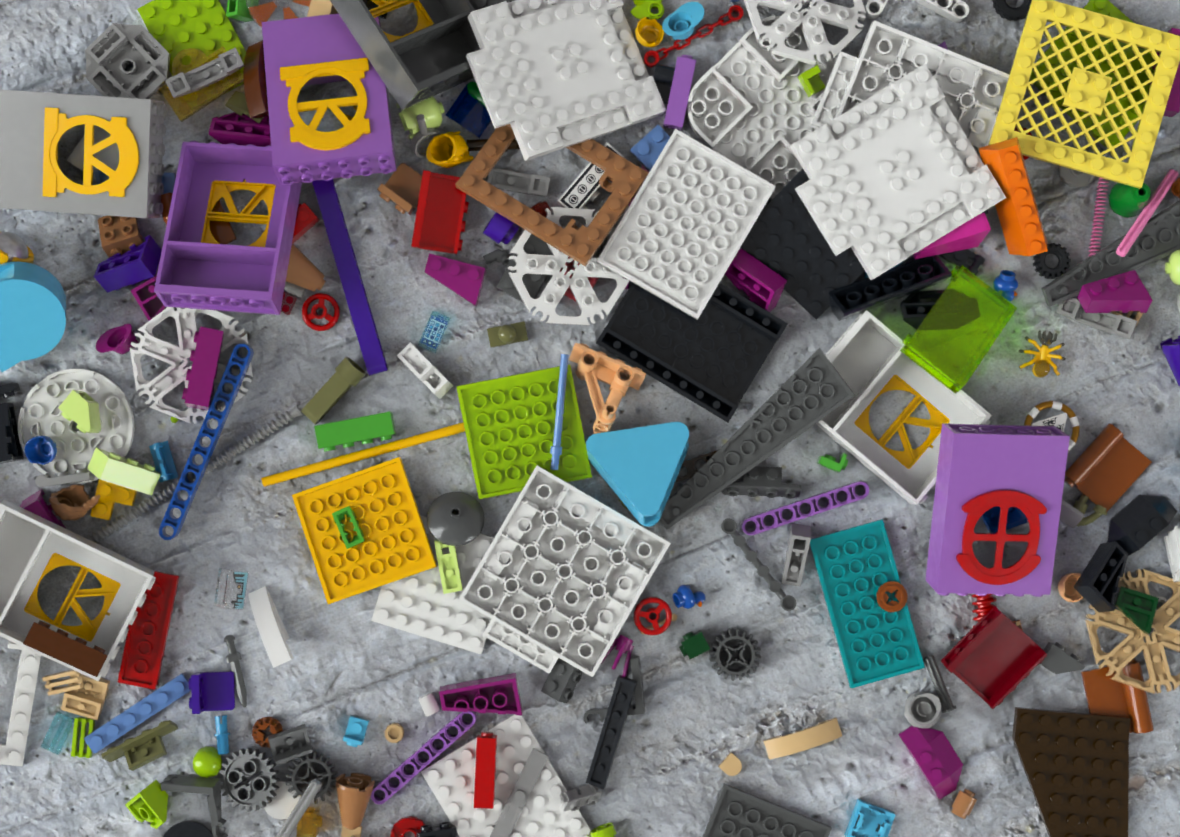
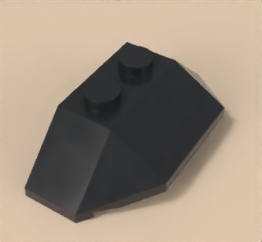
M953 290L918 291L910 294L900 303L903 320L918 331L956 330L980 317L977 301L972 298L969 299L965 295Z
M1138 495L1110 519L1106 543L1116 541L1129 556L1140 550L1167 527L1177 513V510L1166 497Z

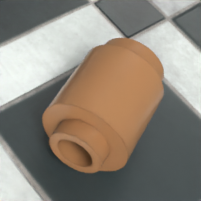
M968 789L960 790L952 805L953 809L951 812L966 819L977 801L974 797L975 793Z

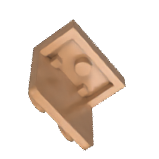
M401 163L385 185L381 184L377 190L381 193L379 196L388 203L391 200L395 203V208L402 214L407 212L411 215L418 206L422 176L405 163Z
M104 216L98 219L101 245L109 258L117 253L122 255L131 250L129 246L133 244L138 246L145 242L139 233L137 218Z

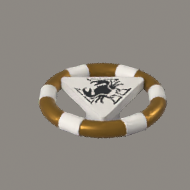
M1046 401L1036 405L1028 413L1024 422L1025 426H1055L1064 432L1068 415L1072 425V435L1069 439L1068 451L1076 444L1080 432L1079 421L1073 410L1067 405L1056 401ZM1052 408L1064 412L1032 423L1036 415L1044 409Z

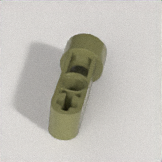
M347 356L335 368L336 372L301 411L315 425L324 418L351 386L355 387L366 375L365 371Z

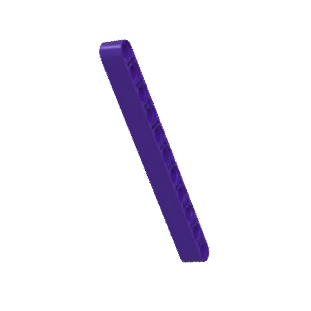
M333 179L329 181H312L367 372L371 376L388 371Z

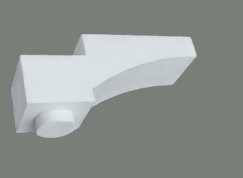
M411 342L397 355L439 399L453 387L447 378Z

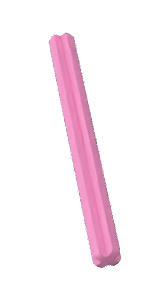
M1173 169L1168 171L1116 250L1117 255L1121 257L1126 256L1179 175L1177 171Z

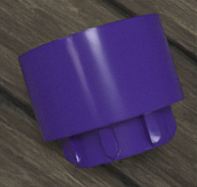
M495 212L485 227L483 234L498 244L500 242L508 244L520 226Z

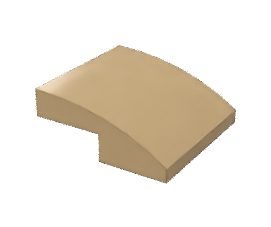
M80 673L84 687L65 692L61 710L98 721L107 696L110 680L100 678L99 681H96ZM78 682L69 683L68 686L77 684Z

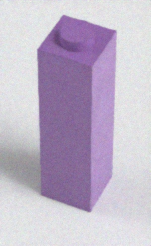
M677 56L663 125L665 128L682 131L696 60L692 56Z

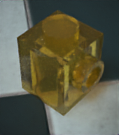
M314 807L307 808L297 824V837H316L319 834V827H322L323 822L322 816L319 815V810H314Z

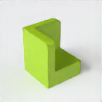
M818 65L798 76L808 97L825 88L819 76L821 71Z

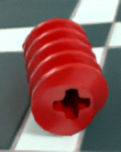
M987 594L986 596L972 595L973 598L977 599V601L972 602V605L978 606L977 609L972 610L973 613L978 614L977 617L973 618L974 621L979 622L996 606L991 604L997 600L991 596L993 594Z

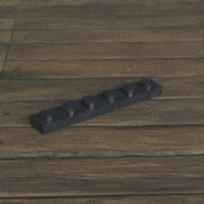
M619 675L586 780V783L601 789L606 787L638 682Z

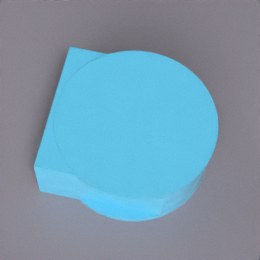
M7 262L0 264V370L4 372L21 361L35 359L50 352L60 342L65 331L66 296L64 289L54 275L32 263Z

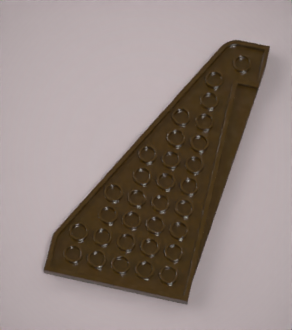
M1015 707L1012 739L1049 837H1128L1130 718Z

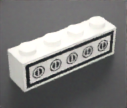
M606 143L604 145L606 148L625 158L609 143ZM590 162L557 200L558 204L563 208L587 209V203L590 200L593 202L600 194L598 192L601 188L599 179L605 171Z

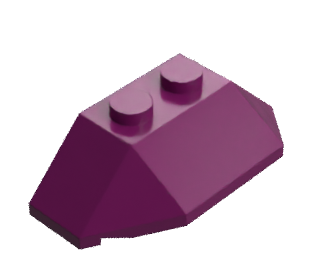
M235 112L221 117H214L209 128V135L221 144L234 143L243 146L248 144L259 147L271 146L269 115L265 116L260 124L246 114L240 116Z
M910 726L898 734L939 800L956 790L963 763L942 731Z

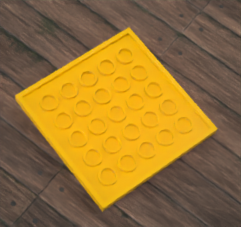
M401 457L292 495L328 604L437 567ZM347 506H351L354 511L356 520H358L359 527H361L365 538L364 542L349 549L346 548L332 513ZM345 514L342 524L345 525L344 530L349 533L348 538H351L350 541H352L357 532L353 531L354 525L352 522H349L351 518Z

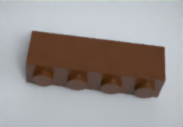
M41 620L38 623H33L23 642L24 645L95 677L98 676L108 656L104 654L106 650L96 645L94 648L86 646L87 641L78 637L75 640L68 638L69 633L61 629L55 632L49 629L50 624Z

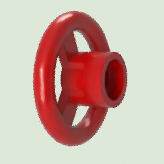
M325 293L311 295L302 307L304 322L308 327L316 331H325L332 328L340 316V308L337 301ZM319 299L318 304L312 307L311 314L308 315L309 305L314 300ZM325 300L332 304L334 316L327 313V308L324 305ZM320 308L323 309L322 315L317 314V311ZM325 318L329 323L326 325H316L311 320Z
M645 598L638 603L634 610L635 625L644 634L659 635L666 631L671 624V609L660 598ZM648 603L659 604L657 608L651 607L646 611H641L643 606ZM664 609L666 621L662 627H659L660 612ZM652 612L655 613L656 618L650 619L649 614ZM639 617H644L649 623H652L654 630L645 628L641 624Z

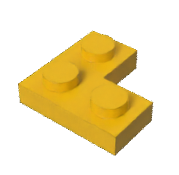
M98 480L95 495H100L98 503L93 506L90 516L108 521L111 520L115 502L134 506L137 491Z

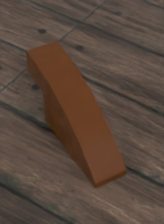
M263 40L247 48L243 69L244 91L250 118L257 119L269 115Z

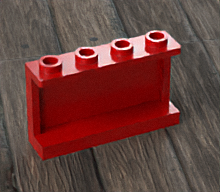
M423 170L411 247L457 255L458 251L462 250L463 240L460 239V232L465 231L466 221L463 220V213H467L469 202L465 201L466 193L456 188L455 184L460 177Z

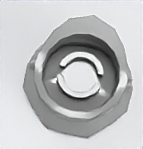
M927 692L912 694L906 699L904 716L913 727L931 728L937 723L941 715L942 705L939 697Z

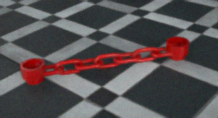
M738 5L731 6L729 11L720 16L717 22L705 24L698 28L695 34L685 39V42L688 43L682 46L678 43L682 40H676L673 46L669 48L648 51L644 56L645 64L648 67H655L659 61L666 58L669 52L674 49L681 50L690 45L691 40L697 37L703 38L711 34L714 28L719 25L725 26L731 22L740 21L743 17V9ZM737 12L739 16L733 17L732 13ZM728 16L730 20L723 23L724 19L722 18ZM708 27L707 29L710 31L701 35L702 32L700 30ZM663 51L665 55L659 58L658 53ZM654 57L655 61L651 63L648 61V58Z

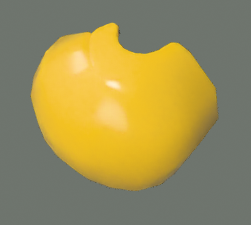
M643 17L638 22L635 30L636 40L645 47H656L662 42L664 37L662 25L656 19Z

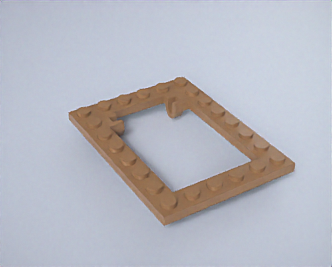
M510 124L496 128L455 184L456 188L586 266L639 191L649 173L593 139L566 147L605 171L599 179V184L603 189L611 192V195L588 227L582 225L578 228L576 221L571 219L564 229L485 181V178L515 138Z

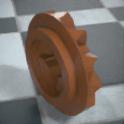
M895 581L885 582L879 587L876 594L877 603L887 612L901 610L906 605L908 598L904 586ZM885 592H895L898 602L894 600L888 601L889 597Z
M263 717L253 726L252 736L255 743L261 747L270 748L268 737L265 739V733L260 730H266L270 725V732L272 734L283 731L281 723L273 717Z

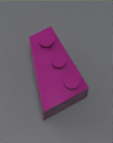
M429 253L424 272L477 307L486 269Z
M1135 270L1084 284L1077 297L1085 313H1110L1111 311H1122V313L1140 311V313H1146L1153 301Z
M157 275L130 290L149 321L167 308L154 292Z

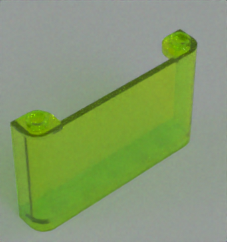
M963 265L960 267L956 266L951 271V282L916 332L912 335L909 333L902 341L904 345L900 350L955 394L968 382L1017 309L1016 306Z

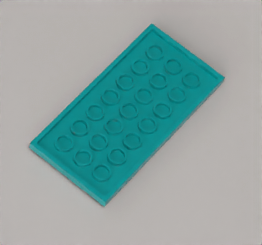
M883 519L811 539L810 549L850 688L925 668L907 603L897 612H887L877 603L876 594L881 585L889 581L901 584ZM885 592L889 597L888 601L894 600L898 602L895 592Z

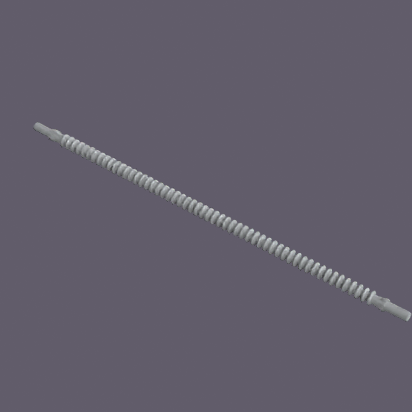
M312 398L299 406L295 405L290 412L286 411L285 415L281 414L280 418L276 417V421L271 420V424L267 423L266 427L262 426L261 430L257 429V433L252 432V436L248 435L247 439L243 438L242 442L238 441L239 444H233L234 447H229L228 451L224 450L223 454L219 453L220 456H215V459L211 458L204 474L208 475V471L212 472L213 468L217 469L218 465L222 466V462L227 463V459L231 460L232 456L236 457L237 453L241 454V450L246 451V447L250 448L251 444L255 445L256 441L260 442L261 438L265 439V435L269 436L270 432L274 433L275 429L279 430L278 427H284L283 424H288L289 420L293 421L294 417L303 415L302 409ZM191 472V474L188 473L187 478L190 482H194L196 475ZM177 479V483L172 482V486L168 485L167 489L163 488L162 492L158 491V495L153 494V498L149 497L148 501L144 500L143 504L139 503V507L134 506V510L130 509L129 513L125 512V515H120V518L115 519L116 521L112 520L111 524L107 523L106 527L102 526V530L98 529L97 533L93 532L92 536L88 535L87 539L99 543L100 539H105L104 536L109 537V533L113 534L114 530L118 531L119 527L123 528L124 524L128 525V521L133 522V518L137 519L138 515L142 516L143 512L147 513V509L152 510V506L156 507L157 503L161 504L162 500L166 501V497L170 498V495L174 494L179 479Z

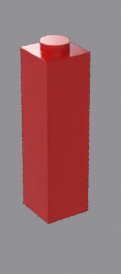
M481 732V735L477 736L474 808H494L497 735H493V732Z

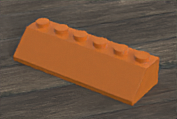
M1018 138L979 148L982 163L988 166L1006 196L1004 200L995 204L1009 254L1032 256L1047 252L1046 236Z

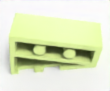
M97 447L87 468L99 480L151 496L161 475L155 470L156 467L147 463L142 465L132 458L126 459L116 453L107 452Z

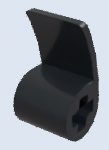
M656 64L654 81L663 103L668 104L675 67Z

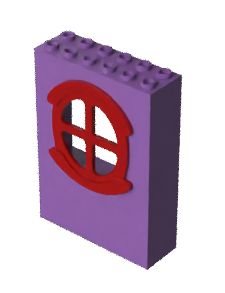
M942 423L925 579L937 594L947 596L949 593H956L960 596H967L968 594H976L978 596H986L987 594L1005 596L1006 594H1013L1018 597H1022L1024 594H1031L1035 597L1050 595L1069 435L1055 426ZM997 506L1000 507L998 531L996 533H974V527L979 518L989 509ZM1010 507H1016L1024 513L1030 527L1028 534L1006 533L1007 515ZM974 541H996L993 567H985L977 560L972 548ZM1007 541L1028 542V547L1019 561L1008 568H1002L1004 543Z

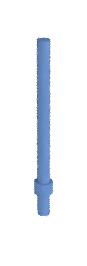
M561 354L553 446L550 449V454H552V470H558L559 457L562 455L561 435L568 354Z

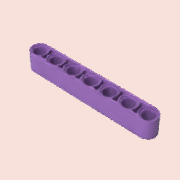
M853 482L747 517L742 521L741 529L747 535H755L864 499L869 494V487L865 482ZM857 485L863 486L864 492L862 495L858 496L855 493ZM839 491L845 492L846 498L844 501H838L837 493ZM821 497H825L828 500L827 505L823 508L818 504ZM803 503H807L810 507L809 511L805 514L800 511V506ZM785 509L791 511V517L787 520L782 517V512ZM767 515L773 517V523L769 526H766L763 521ZM748 521L755 523V529L751 532L745 529Z
M460 712L374 787L371 794L372 801L375 804L385 803L467 732L476 722V712ZM467 713L472 715L473 721L465 722L463 715ZM455 726L458 729V734L451 735L448 732V728ZM441 739L444 746L441 748L436 747L434 740ZM427 752L429 759H420L419 753ZM411 764L414 767V772L408 773L405 770V765ZM397 777L400 784L396 786L391 784L390 778ZM376 790H383L385 797H377Z

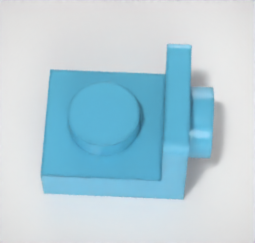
M350 716L343 741L352 747L362 745L369 720Z

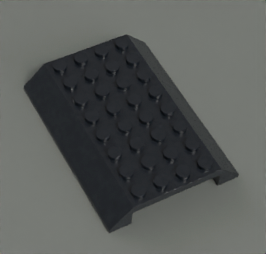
M632 283L596 344L634 367L640 368L647 375L729 423L738 408V404L788 323L721 283L717 286L698 320L637 284Z

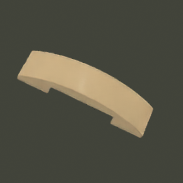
M835 717L820 722L818 725L763 741L769 759H774L828 743L842 737L838 720Z

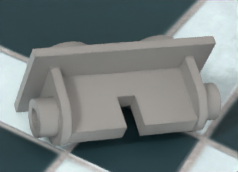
M589 784L579 788L580 795L576 789L563 792V795L560 796L561 801L566 803L563 811H575L581 806L596 804L602 791H598V787Z

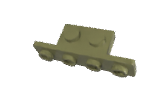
M171 720L163 721L157 727L147 729L135 738L126 739L124 743L108 748L101 756L108 762L125 756L129 769L134 771L167 754L162 737L177 730L178 726Z

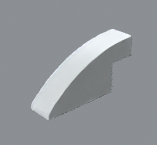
M264 586L249 593L248 597L254 619L273 668L292 660L294 657L286 642L290 637L267 587Z

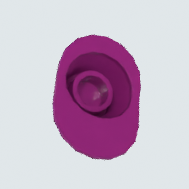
M124 324L103 333L96 342V350L100 353L114 351L123 355L130 351V347L135 348L131 345V342H139L132 332L131 324Z

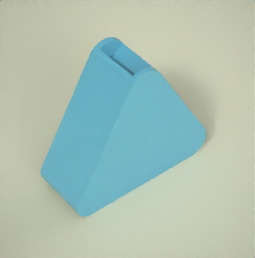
M670 422L592 434L586 441L587 455L591 465L643 526L650 527L656 525L662 516L689 449V430L681 422Z

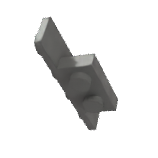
M755 466L743 475V482H733L723 489V494L729 496L747 495L749 497L767 496L769 498L786 497L792 499L800 497L801 485L782 484V467Z

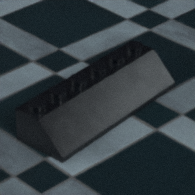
M937 255L920 258L890 269L873 280L866 278L829 292L831 311L839 321L847 319L865 310L881 306L946 281L952 276V273Z

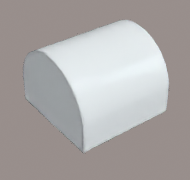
M432 692L419 697V702L425 716L428 717L440 711Z

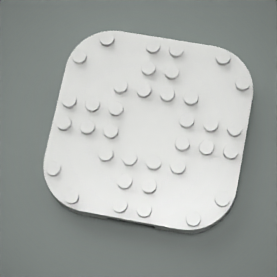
M769 16L762 19L761 22L764 26H771L780 16ZM801 26L784 41L787 47L801 51L809 50ZM752 27L694 85L687 103V117L694 133L710 149L775 185L776 188L769 198V201H771L802 169L790 146L818 129V127L811 125L825 88L808 97L798 76L817 64L811 65L772 54L771 52L776 47L768 51L767 48L770 43L765 41L763 44H760L763 36L757 40ZM820 57L821 63L818 67L821 72L819 76L825 87L837 58L833 61L830 59L827 63L824 57Z

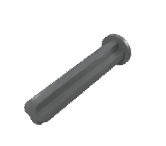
M934 656L925 657L924 662L943 708L942 713L956 709L957 707L953 706Z

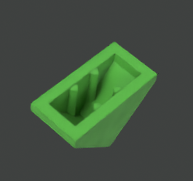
M351 506L332 513L347 549L365 541L361 527H359L358 520H356ZM345 514L351 518L349 522L353 523V531L357 532L352 541H350L351 538H348L349 533L344 530L345 525L342 524Z

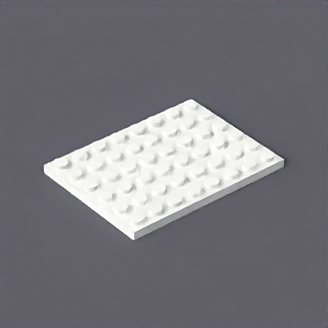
M675 129L597 262L698 320L776 186Z
M513 714L485 731L493 732V735H497L493 809L474 808L477 737L421 771L452 825L456 826L460 837H490L533 748L545 754L523 716ZM547 759L509 837H591V828L579 809L563 811L566 803L561 801L560 796L568 790L549 759Z

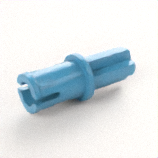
M222 715V724L220 723V716H215L216 734L214 736L217 737L218 754H228V735H230V732H228L227 715Z

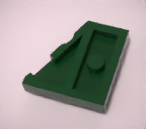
M1119 587L1120 590L1119 594H1117L1115 606L1145 634H1150L1159 598L1126 587Z

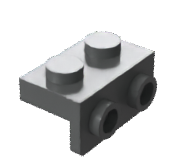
M558 658L541 692L559 702L568 703L573 697L577 683L582 678V671Z
M305 724L267 736L272 757L276 764H286L292 759L301 756L303 758L306 757L305 755L314 752Z

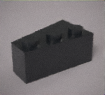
M0 404V464L23 460L14 404Z

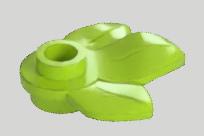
M633 0L635 7L630 11L637 19L647 17L658 20L664 14V6L661 3L662 0ZM656 8L658 13L654 14L651 10Z

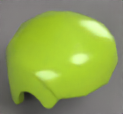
M205 746L200 748L193 758V769L200 777H214L222 768L221 754H218L217 749L214 747Z

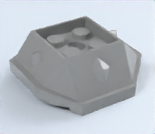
M112 23L85 50L87 80L103 96L149 99L166 83L165 80L169 78V52L142 25ZM133 63V69L126 72V66Z

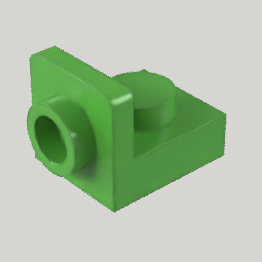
M841 453L838 462H835V457L825 454V457L819 456L817 464L835 472H840L841 469L845 470L847 466V454Z

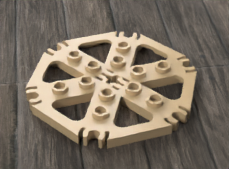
M1145 569L1136 570V578L1131 576L1130 571L1126 572L1125 577L1124 572L1123 577H1120L1118 587L1122 586L1150 595L1147 584L1155 582L1170 587L1173 595L1156 610L1151 627L1153 632L1150 633V636L1139 629L1121 611L1114 609V611L1098 612L1092 605H1089L1088 608L1093 609L1095 614H1087L1085 622L1095 662L1098 664L1100 660H1103L1104 662L1099 665V668L1101 669L1105 665L1109 667V672L1106 673V676H1110L1115 672L1114 676L1110 678L1114 681L1155 694V691L1157 694L1161 693V685L1166 687L1167 692L1175 690L1180 685V673L1177 676L1171 675L1164 647L1180 652V631L1169 627L1180 617V582H1173L1172 578ZM1103 626L1128 636L1109 653H1105L1101 650L1097 629ZM1141 651H1143L1149 679L1145 682L1128 677L1123 673V667Z

